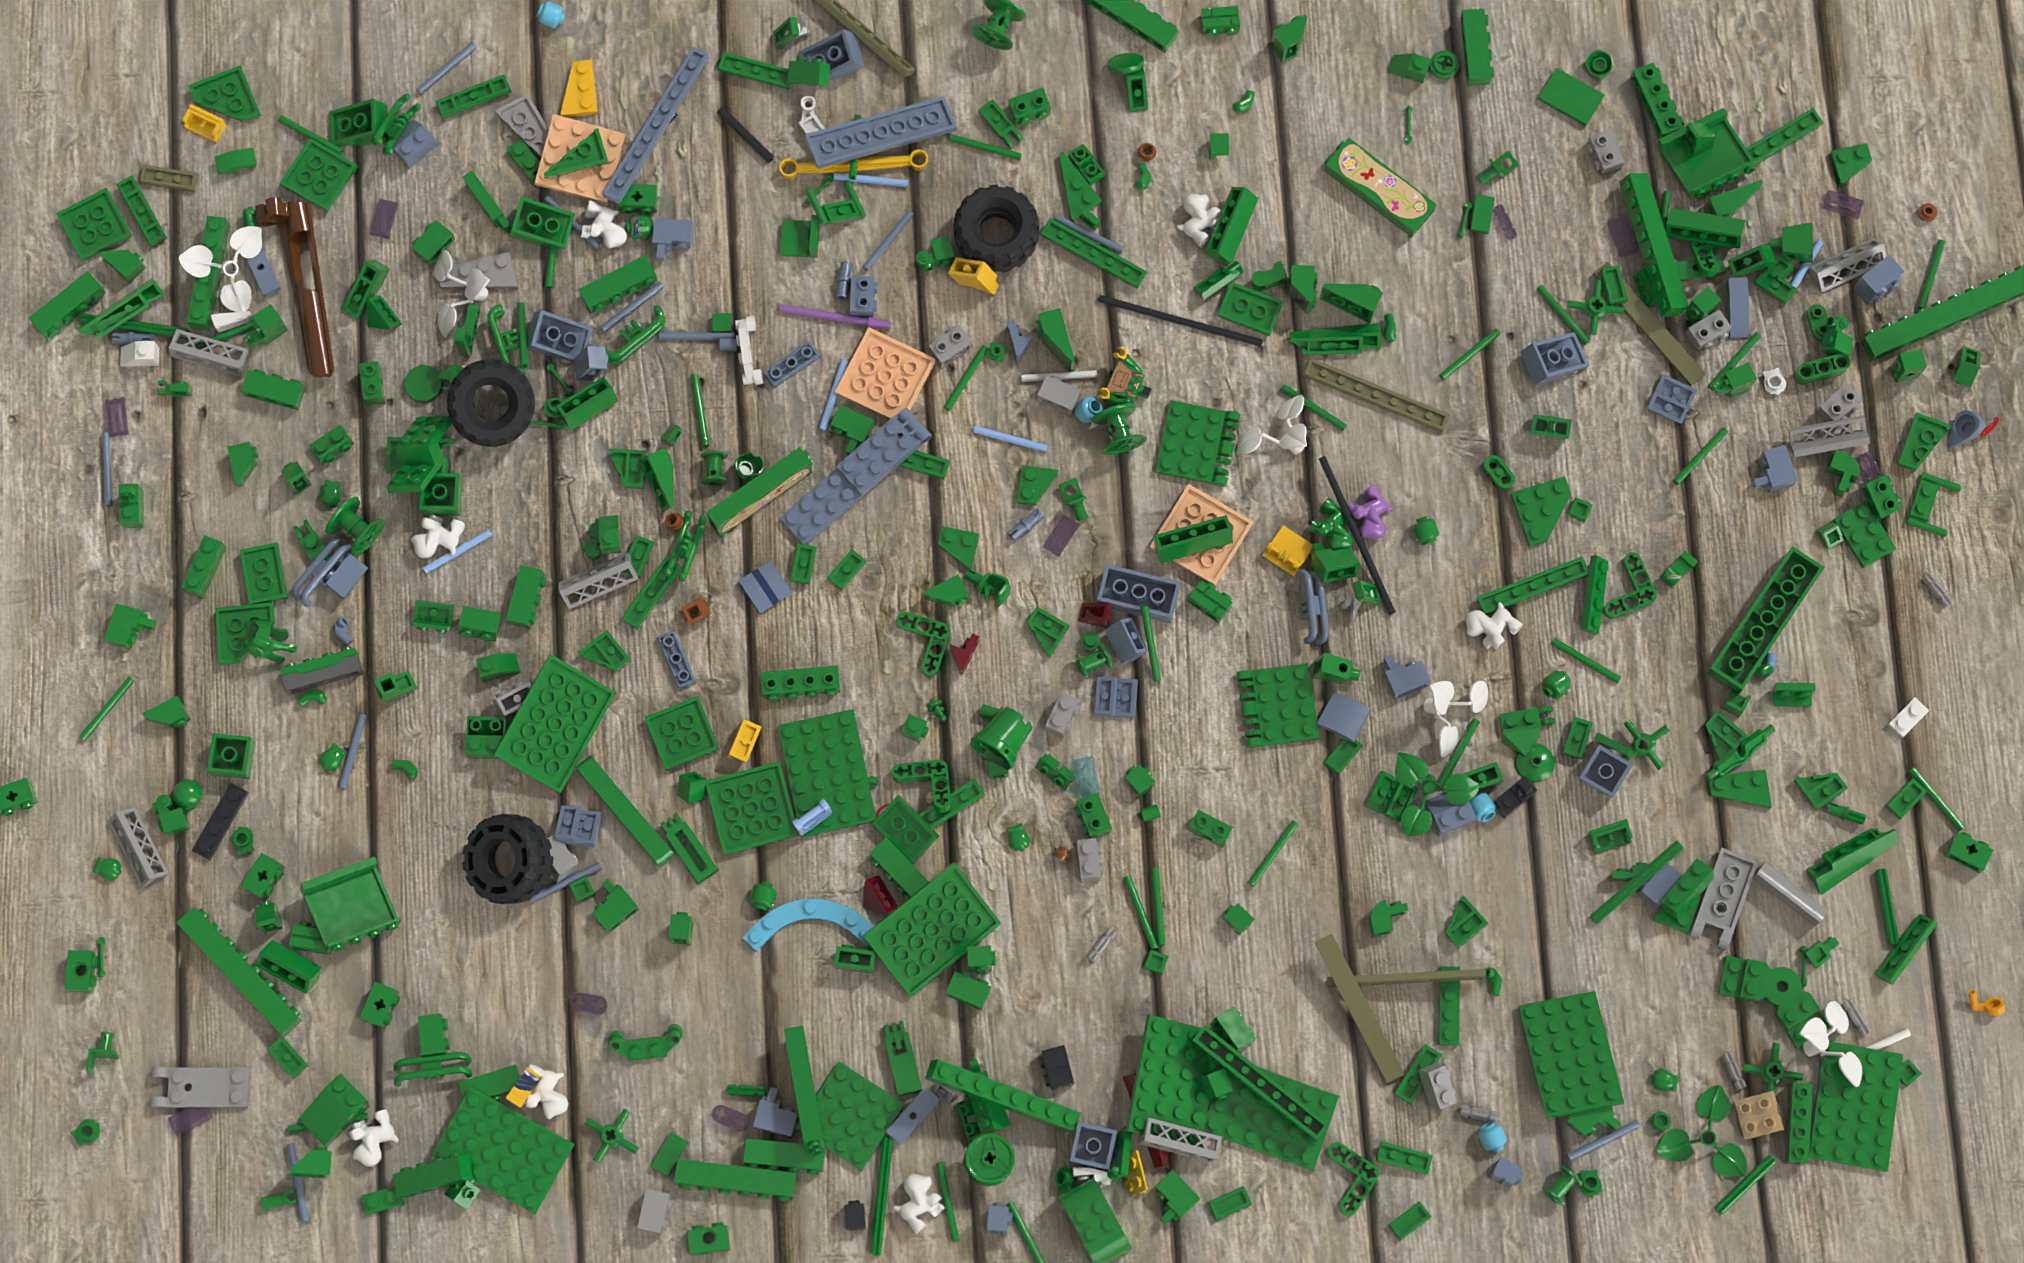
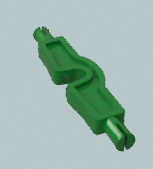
M1770 724L1763 731L1758 729L1740 742L1741 751L1739 754L1736 750L1730 749L1713 764L1714 768L1705 774L1707 780L1711 781L1717 775L1722 777L1735 766H1740L1749 760L1753 752L1765 744L1767 737L1775 732L1774 726Z

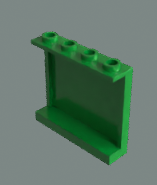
M1725 108L1693 122L1705 123L1715 134L1713 147L1693 156L1684 143L1687 126L1660 138L1658 141V150L1690 200L1701 198L1711 190H1718L1723 184L1734 182L1744 174H1751L1757 167L1758 159L1751 157L1728 122V113Z
M375 856L301 883L299 889L326 952L330 950L336 952L343 949V946L349 943L355 945L365 937L374 938L380 935L381 931L387 930L389 932L398 928L402 919L397 916L376 868L378 863Z

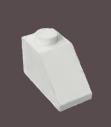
M135 341L121 347L120 366H159L158 345L155 341Z

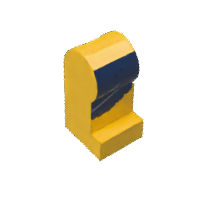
M527 1067L506 1096V1099L521 1108L541 1075Z

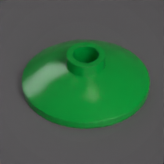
M1534 744L1526 756L1518 753L1516 767L1522 777L1526 776L1531 782H1540L1552 774L1555 760L1548 748L1540 744ZM1533 759H1539L1540 764H1534Z

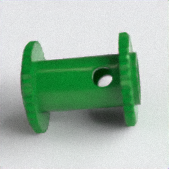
M716 450L703 452L701 457L707 460V477H703L701 482L711 486L726 484L727 478L722 477V460L728 457L727 453Z
M1102 643L1099 644V651L1083 658L1075 654L1076 665L1085 679L1088 678L1087 672L1104 664L1112 668L1111 657Z
M1561 1165L1562 1175L1549 1189L1545 1186L1542 1189L1551 1200L1564 1206L1565 1203L1561 1199L1574 1183L1582 1185V1181L1572 1170Z

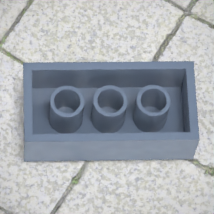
M1106 564L1097 603L1110 602L1112 603L1111 609L1141 617V606L1148 605L1150 619L1171 624L1181 582Z

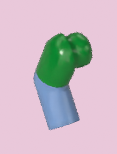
M1775 653L1766 654V664L1758 667L1755 671L1757 677L1766 678L1775 671Z

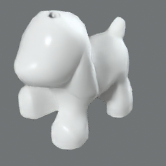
M1190 194L1185 198L1183 207L1192 218L1183 225H1177V228L1184 231L1187 236L1192 237L1195 243L1200 248H1203L1209 241V235L1201 231L1207 227L1215 229L1219 219L1217 217L1221 210L1217 207H1212L1206 211L1210 201L1209 197L1206 194Z
M589 200L584 217L596 219L592 225H583L581 238L601 236L605 246L611 249L623 245L627 239V234L622 227L612 223L614 216L618 215L619 211L600 206L596 202Z
M430 514L429 518H423L421 525L428 530V533L416 534L411 538L416 555L421 558H429L435 553L438 545L449 549L451 554L454 555L456 552L455 547L459 542V536L465 529L464 523L453 519L450 532L442 527L443 518Z
M1501 602L1498 603V609L1491 618L1480 610L1471 611L1466 616V633L1473 637L1482 633L1487 634L1483 639V645L1486 649L1493 646L1496 650L1505 642L1501 633L1506 625L1513 635L1523 626L1519 620L1511 616L1508 610L1504 609Z
M531 1064L529 1068L541 1076L524 1104H526V1107L535 1108L540 1101L543 1104V1115L548 1119L563 1114L568 1108L567 1097L555 1092L553 1089L558 1079L564 1077V1074L543 1070Z
M386 1109L374 1113L376 1120L381 1124L380 1126L368 1127L364 1120L351 1125L353 1130L349 1132L350 1137L354 1141L362 1139V1144L353 1151V1159L360 1161L365 1166H374L380 1161L381 1150L379 1143L386 1141L398 1143L399 1141L398 1137L394 1134V1128L390 1124L389 1114Z
M912 1174L904 1182V1189L911 1200L902 1206H894V1210L900 1213L904 1220L908 1221L912 1230L917 1234L926 1226L922 1220L916 1218L918 1215L928 1211L936 1217L945 1207L938 1203L942 1198L937 1193L927 1195L932 1185L931 1178L929 1176Z

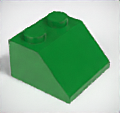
M315 1147V1149L311 1150L290 1168L286 1176L327 1179L331 1171L332 1151H327V1147Z

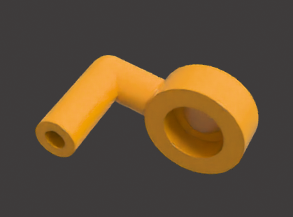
M1976 990L1968 992L1971 1010L1985 1011L1991 1016H1999L2004 1013L2005 1003L2003 999L1992 997L1987 999L1985 1003H1978Z

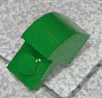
M1839 450L1833 453L1826 472L1840 477L1835 495L1842 497L1845 492H1849L1852 482L1855 483L1860 475L1857 461L1851 455Z
M409 671L396 676L390 673L374 680V686L383 703L398 700L400 696L417 689Z
M1386 900L1379 902L1374 907L1369 918L1372 936L1376 937L1392 933L1394 929L1390 917L1407 914V903L1401 904V901L1390 903V907H1388Z

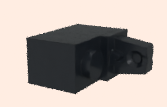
M1524 776L1494 800L1496 810L1505 819L1532 798L1538 790Z

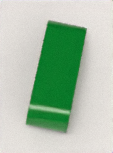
M1842 353L1803 363L1796 370L1794 379L1798 384L1805 385L1842 375L1850 366V358ZM1836 362H1842L1844 367H1839ZM1818 366L1824 367L1826 372H1821ZM1800 371L1807 372L1808 377L1802 376Z

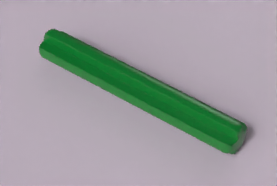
M1882 868L1876 870V878L1888 945H1897L1899 937L1887 869Z
M1771 1155L1767 1156L1715 1206L1716 1211L1721 1215L1724 1214L1776 1164L1775 1158Z

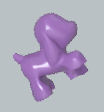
M1372 484L1361 494L1363 499L1369 501L1368 503L1359 505L1353 501L1348 507L1355 518L1362 519L1363 523L1359 530L1361 536L1377 540L1385 533V525L1379 518V515L1385 511L1392 512L1393 508L1380 495L1377 486Z

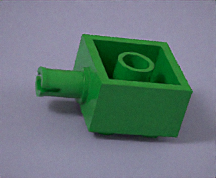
M443 457V465L424 491L420 492L419 510L422 515L461 516L462 477L460 473H448V457Z

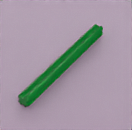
M81 313L79 314L78 322L85 324L96 315ZM127 320L115 328L173 337L177 329L190 333L188 328Z
M1675 841L1594 911L1590 915L1593 922L1596 924L1600 923L1684 849L1680 842Z
M891 1137L882 1138L870 1252L873 1256H880L882 1251L893 1145Z

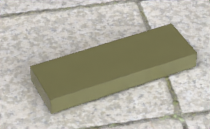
M143 165L139 182L143 185L195 193L199 174Z

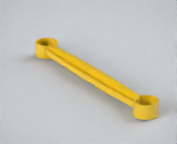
M915 150L910 156L858 158L857 171L911 166L916 171H922L928 166V155L923 150ZM921 155L925 158V163L923 165H915L912 162L913 157ZM788 158L780 163L779 169L784 179L792 180L798 174L849 172L850 160L817 169L814 162L797 163L795 160ZM787 164H792L796 167L795 172L792 174H785L782 169Z

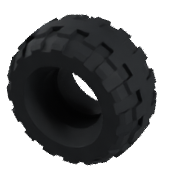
M990 185V187L984 189L980 187L974 190V193L971 195H967L962 200L959 208H957L953 223L956 247L964 259L983 261L994 272L1002 271L1004 273L1011 271L1012 268L1020 267L1024 264L1029 256L1031 257L1035 251L1039 238L1037 211L1027 196L1022 192L1018 193L1012 187H998V185ZM990 218H1003L1012 224L1014 234L1004 243L993 244L981 238L979 227Z
M483 359L467 365L454 377L448 390L447 411L454 428L465 439L480 446L497 447L516 440L528 428L534 415L535 396L529 380L517 367L502 360ZM496 385L502 388L508 396V410L497 420H484L474 411L473 397L477 390L483 386Z
M517 814L494 815L478 823L476 829L472 830L467 837L468 843L464 845L462 854H465L462 867L468 875L465 878L469 885L474 887L476 894L496 904L521 903L530 900L533 895H537L543 889L544 882L549 880L551 871H549L550 865H553V856L550 854L552 846L549 839L545 837V831L540 825H536L532 819ZM504 841L510 844L515 854L513 870L507 877L500 874L495 863L496 851Z

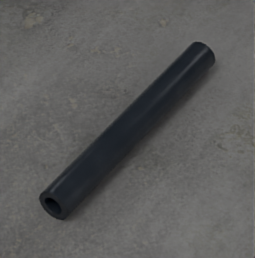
M724 106L718 109L717 114L767 163L774 159V156Z

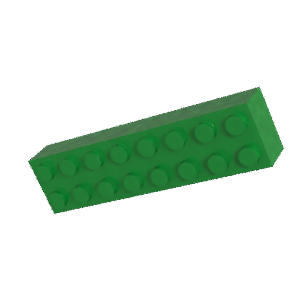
M1792 546L1706 674L1733 692L1740 694L1825 567Z

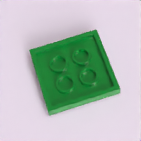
M310 138L281 180L280 185L328 212L358 166Z
M107 188L56 213L82 262L99 254L101 251H105L133 237Z
M699 696L644 717L666 771L720 750Z

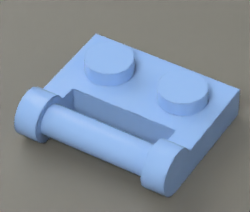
M824 799L803 817L792 821L801 836L833 814L830 806Z

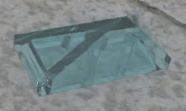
M1093 756L1075 759L1074 764L1081 797H1087L1095 793L1101 794Z

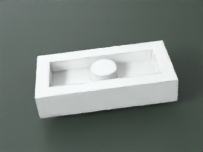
M1914 698L1888 726L1902 739L1929 710L1918 699Z

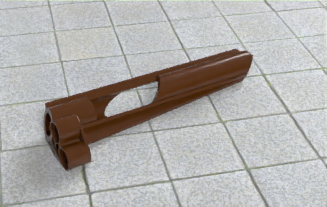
M268 198L265 200V204L255 206L257 224L259 227L278 224L300 321L308 370L312 376L317 378L331 377L334 372V363L310 202L282 203V198ZM305 250L310 251L315 290L307 289L303 286L299 255Z

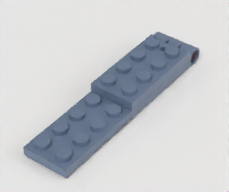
M907 407L902 409L841 461L833 472L779 518L802 544H809L918 448L925 444L932 437L931 433Z

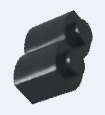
M1062 1045L1041 1051L1042 1056H1039L1041 1068L1045 1067L1047 1075H1044L1046 1087L1050 1086L1051 1091L1074 1085L1065 1046Z

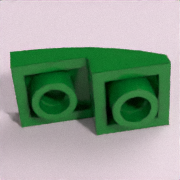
M1084 144L1068 153L1071 161L1090 186L1105 177V172L1097 164L1094 156Z
M253 148L230 151L214 157L218 175L237 173L238 169L256 168L257 166Z
M1638 862L1630 868V872H1628V869L1617 868L1616 871L1611 873L1610 882L1630 881L1648 864Z

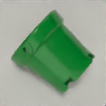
M1001 707L988 724L971 738L970 743L973 749L986 761H991L1010 770L1015 765L1016 756L1033 727L1029 721L1025 725L1022 721L1024 716L1009 707H1005L1003 710V707Z

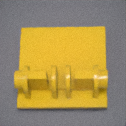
M1283 525L1272 542L1267 545L1262 556L1294 577L1311 553L1312 544Z
M1138 1150L1130 1153L1128 1176L1125 1177V1188L1129 1192L1130 1197L1146 1193V1190H1148Z

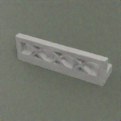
M1874 237L1810 266V274L1816 277L1819 291L1825 292L1867 273L1887 257L1884 243ZM1880 252L1881 260L1872 262L1874 255ZM1859 261H1865L1861 269H1855ZM1842 269H1849L1845 276H1838ZM1828 275L1832 276L1830 282L1824 285L1822 278Z
M178 329L169 346L170 355L173 358L243 377L245 373L244 362L249 353V350L246 348ZM180 336L189 340L188 343L183 345L177 343ZM203 342L207 347L199 350L194 345ZM221 347L225 352L217 355L213 353L212 349ZM235 352L242 353L239 361L232 359L230 354Z
M1864 415L1788 429L1790 449L1794 457L1870 444ZM1861 422V430L1853 431L1850 429L1853 423ZM1836 426L1843 428L1839 434H1833L1831 430ZM1821 429L1824 431L1821 437L1815 438L1812 436L1815 430ZM1803 433L1806 435L1802 441L1794 442L1793 434Z
M627 552L559 582V592L568 609H572L637 580L638 575L632 566L631 557ZM629 568L632 576L627 578L619 576L621 571ZM605 578L614 579L613 584L609 586L602 584ZM589 585L597 587L593 593L584 592ZM576 593L579 594V598L570 602L567 595Z
M132 807L115 812L108 820V823L141 888L147 887L153 880L166 877L169 873L136 808ZM131 814L134 824L127 821L125 815ZM134 831L141 833L143 839L136 838ZM143 847L150 850L151 857L143 853ZM151 865L157 866L160 873L154 874Z
M1146 1118L1144 1134L1139 1136L1138 1144L1211 1163L1218 1160L1222 1137ZM1151 1124L1157 1125L1162 1133L1157 1136L1151 1135ZM1171 1129L1176 1130L1180 1138L1175 1141L1171 1140L1167 1132ZM1192 1134L1196 1137L1198 1143L1190 1145L1185 1137ZM1205 1140H1215L1214 1151L1207 1149L1204 1144Z

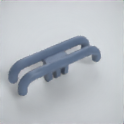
M334 539L328 543L295 582L292 589L295 600L301 601L305 607H310V593L319 582L326 586L324 579L331 570L336 571L333 566L344 553L348 552L351 554L352 546L347 545L342 539ZM337 546H340V548L336 550V552L331 556V558L328 561H325V559L333 551V549ZM311 575L314 576V578L304 588L302 594H300L301 587L305 584V582L310 578Z
M1298 570L1296 576L1304 578L1306 598L1300 600L1301 605H1306L1301 608L1302 612H1307L1302 615V619H1309L1310 633L1303 641L1305 644H1310L1315 640L1318 631L1316 616H1320L1321 636L1315 640V644L1319 646L1326 642L1329 635L1324 583L1321 582L1315 571ZM1313 578L1316 581L1317 596L1313 594Z

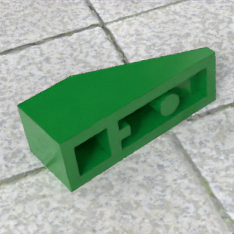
M1762 180L1709 197L1706 205L1710 214L1732 218L1759 191L1763 184Z
M376 259L365 261L342 310L359 319L366 309V300L376 295L383 285L390 268Z
M664 448L639 460L662 512L674 506L673 464L670 454Z

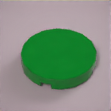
M1136 53L1118 54L1107 61L1108 70L1113 74H1116V71L1121 72L1123 75L1132 74L1140 71L1141 66L1144 67L1145 65L1143 56Z
M429 365L414 367L405 378L404 386L407 394L415 401L423 403L433 401L439 396L443 387V381L437 378L439 372Z

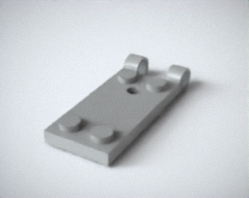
M1725 848L1720 849L1713 868L1714 879L1706 887L1689 936L1699 939L1706 924L1722 930L1717 947L1724 950L1728 949L1758 861ZM1717 906H1722L1723 912H1718Z
M152 1067L151 1078L169 1079L168 1097H150V1108H248L250 1068ZM187 1084L192 1085V1089L190 1091L185 1090V1086Z

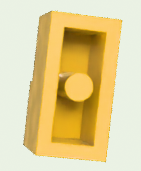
M955 258L948 272L959 285L974 287L988 294L994 295L999 286L996 282L998 275L983 261Z

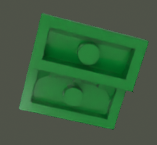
M1380 771L1365 806L1401 822L1402 812L1407 806L1411 805L1419 788L1414 785L1407 786L1401 784L1396 777L1385 771Z

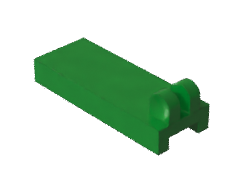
M1126 1126L1116 1135L1114 1165L1107 1172V1176L1116 1183L1121 1182L1122 1176L1127 1177L1129 1171L1132 1133L1125 1132Z
M1383 1141L1380 1142L1377 1148L1378 1153H1376L1375 1157L1376 1161L1424 1175L1429 1174L1433 1155Z

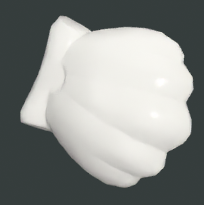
M1779 368L1763 372L1765 377L1764 387L1767 392L1779 395L1780 392L1784 391L1786 381L1780 374Z

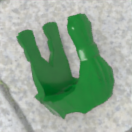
M255 620L244 633L243 645L251 656L255 658H266L277 664H282L285 657L273 654L272 651L282 650L290 653L297 651L296 645L279 642L288 639L289 632L287 629L273 627L271 620Z

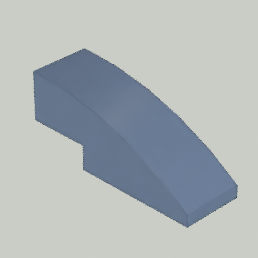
M1728 278L1726 282L1727 320L1732 327L1729 332V339L1748 338L1747 278Z

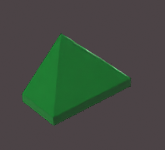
M381 295L366 300L368 327L391 329L402 325Z
M1541 724L1502 730L1501 741L1504 745L1526 756L1540 738Z

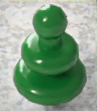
M930 699L931 704L928 706V710L933 711L934 716H939L940 721H945L944 708L940 707L942 701Z

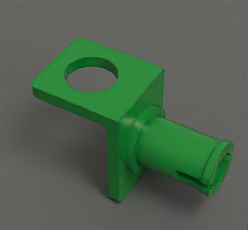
M1507 151L1494 162L1490 158V167L1477 175V177L1485 185L1496 175H1500L1502 178L1518 167L1519 163ZM1509 158L1512 161V165L1505 169L1501 166V162L1503 159Z
M1073 478L1059 484L1066 505L1073 507L1077 521L1088 518L1089 516L1083 504L1084 499H1087V497L1082 494L1077 479ZM1069 484L1076 487V492L1073 495H1068L1065 492V488Z
M101 1032L99 1048L89 1049L86 1072L89 1076H93L96 1058L119 1059L117 1051L111 1050L113 1033L107 1032L106 1035V1032Z

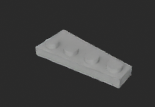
M526 94L495 110V114L542 158L549 129L529 95Z
M510 252L453 265L449 272L451 276L466 282L469 272L476 268L490 280L485 286L486 288L503 289L511 287L512 289H519ZM447 277L444 281H439L441 289H466L467 287Z

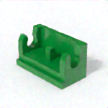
M1627 819L1591 830L1587 834L1594 854L1631 843V838H1633Z

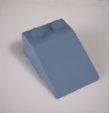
M845 29L798 52L800 58H808L807 62H812V59H823V63H829V80L850 75L865 67L855 34Z
M539 310L534 312L527 336V349L539 354L575 362L574 358L588 346L593 328Z
M1575 332L1534 342L1520 351L1535 386L1551 382L1589 367Z

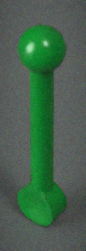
M1410 105L1406 107V143H1411L1413 139L1411 136V112L1413 108Z
M828 175L826 177V181L814 192L815 196H817L828 183H832L834 181V177L832 175ZM806 198V204L810 205L809 198Z
M1471 202L1465 203L1464 218L1461 229L1457 234L1459 238L1465 236L1464 229L1469 210L1472 208Z
M548 364L547 370L552 372L565 388L566 394L571 395L573 390L565 384L554 370V365Z
M533 420L529 424L557 427L558 429H564L565 426L561 422L549 423Z
M99 937L97 939V943L100 945L99 971L97 974L98 977L102 978L105 976V971L103 970V945L106 943V940L103 937Z
M1801 946L1799 949L1802 954L1801 982L1802 986L1806 987V957L1803 952L1807 950V947Z

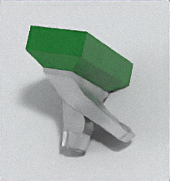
M803 14L800 15L798 22L796 17H789L773 31L775 49H783L795 38L811 36V28L803 27L805 18Z
M1361 580L1354 582L1352 595L1341 602L1343 610L1351 607L1350 619L1355 621L1359 606L1362 603L1373 605L1380 603L1375 584Z

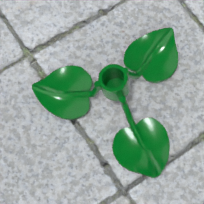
M1408 753L1397 754L1395 766L1397 780L1407 786L1414 785L1418 781L1421 783L1423 791L1420 808L1416 805H1409L1401 815L1402 830L1409 837L1424 834L1433 825L1432 814L1427 810H1423L1427 794L1434 793L1439 788L1442 792H1447L1446 799L1449 803L1462 805L1473 799L1480 788L1479 783L1467 775L1459 773L1449 776L1445 782L1446 788H1443L1439 782L1436 783L1434 775L1428 774V767L1422 759Z
M1721 1085L1710 1087L1698 1099V1114L1702 1117H1708V1128L1701 1132L1699 1139L1689 1141V1135L1686 1131L1675 1128L1669 1130L1663 1136L1657 1147V1152L1668 1160L1681 1162L1693 1155V1148L1690 1144L1701 1142L1705 1146L1713 1145L1719 1152L1713 1158L1715 1170L1720 1175L1726 1177H1744L1747 1172V1162L1741 1148L1733 1143H1727L1720 1149L1715 1143L1716 1134L1711 1131L1712 1118L1722 1120L1728 1116L1731 1109L1729 1098Z

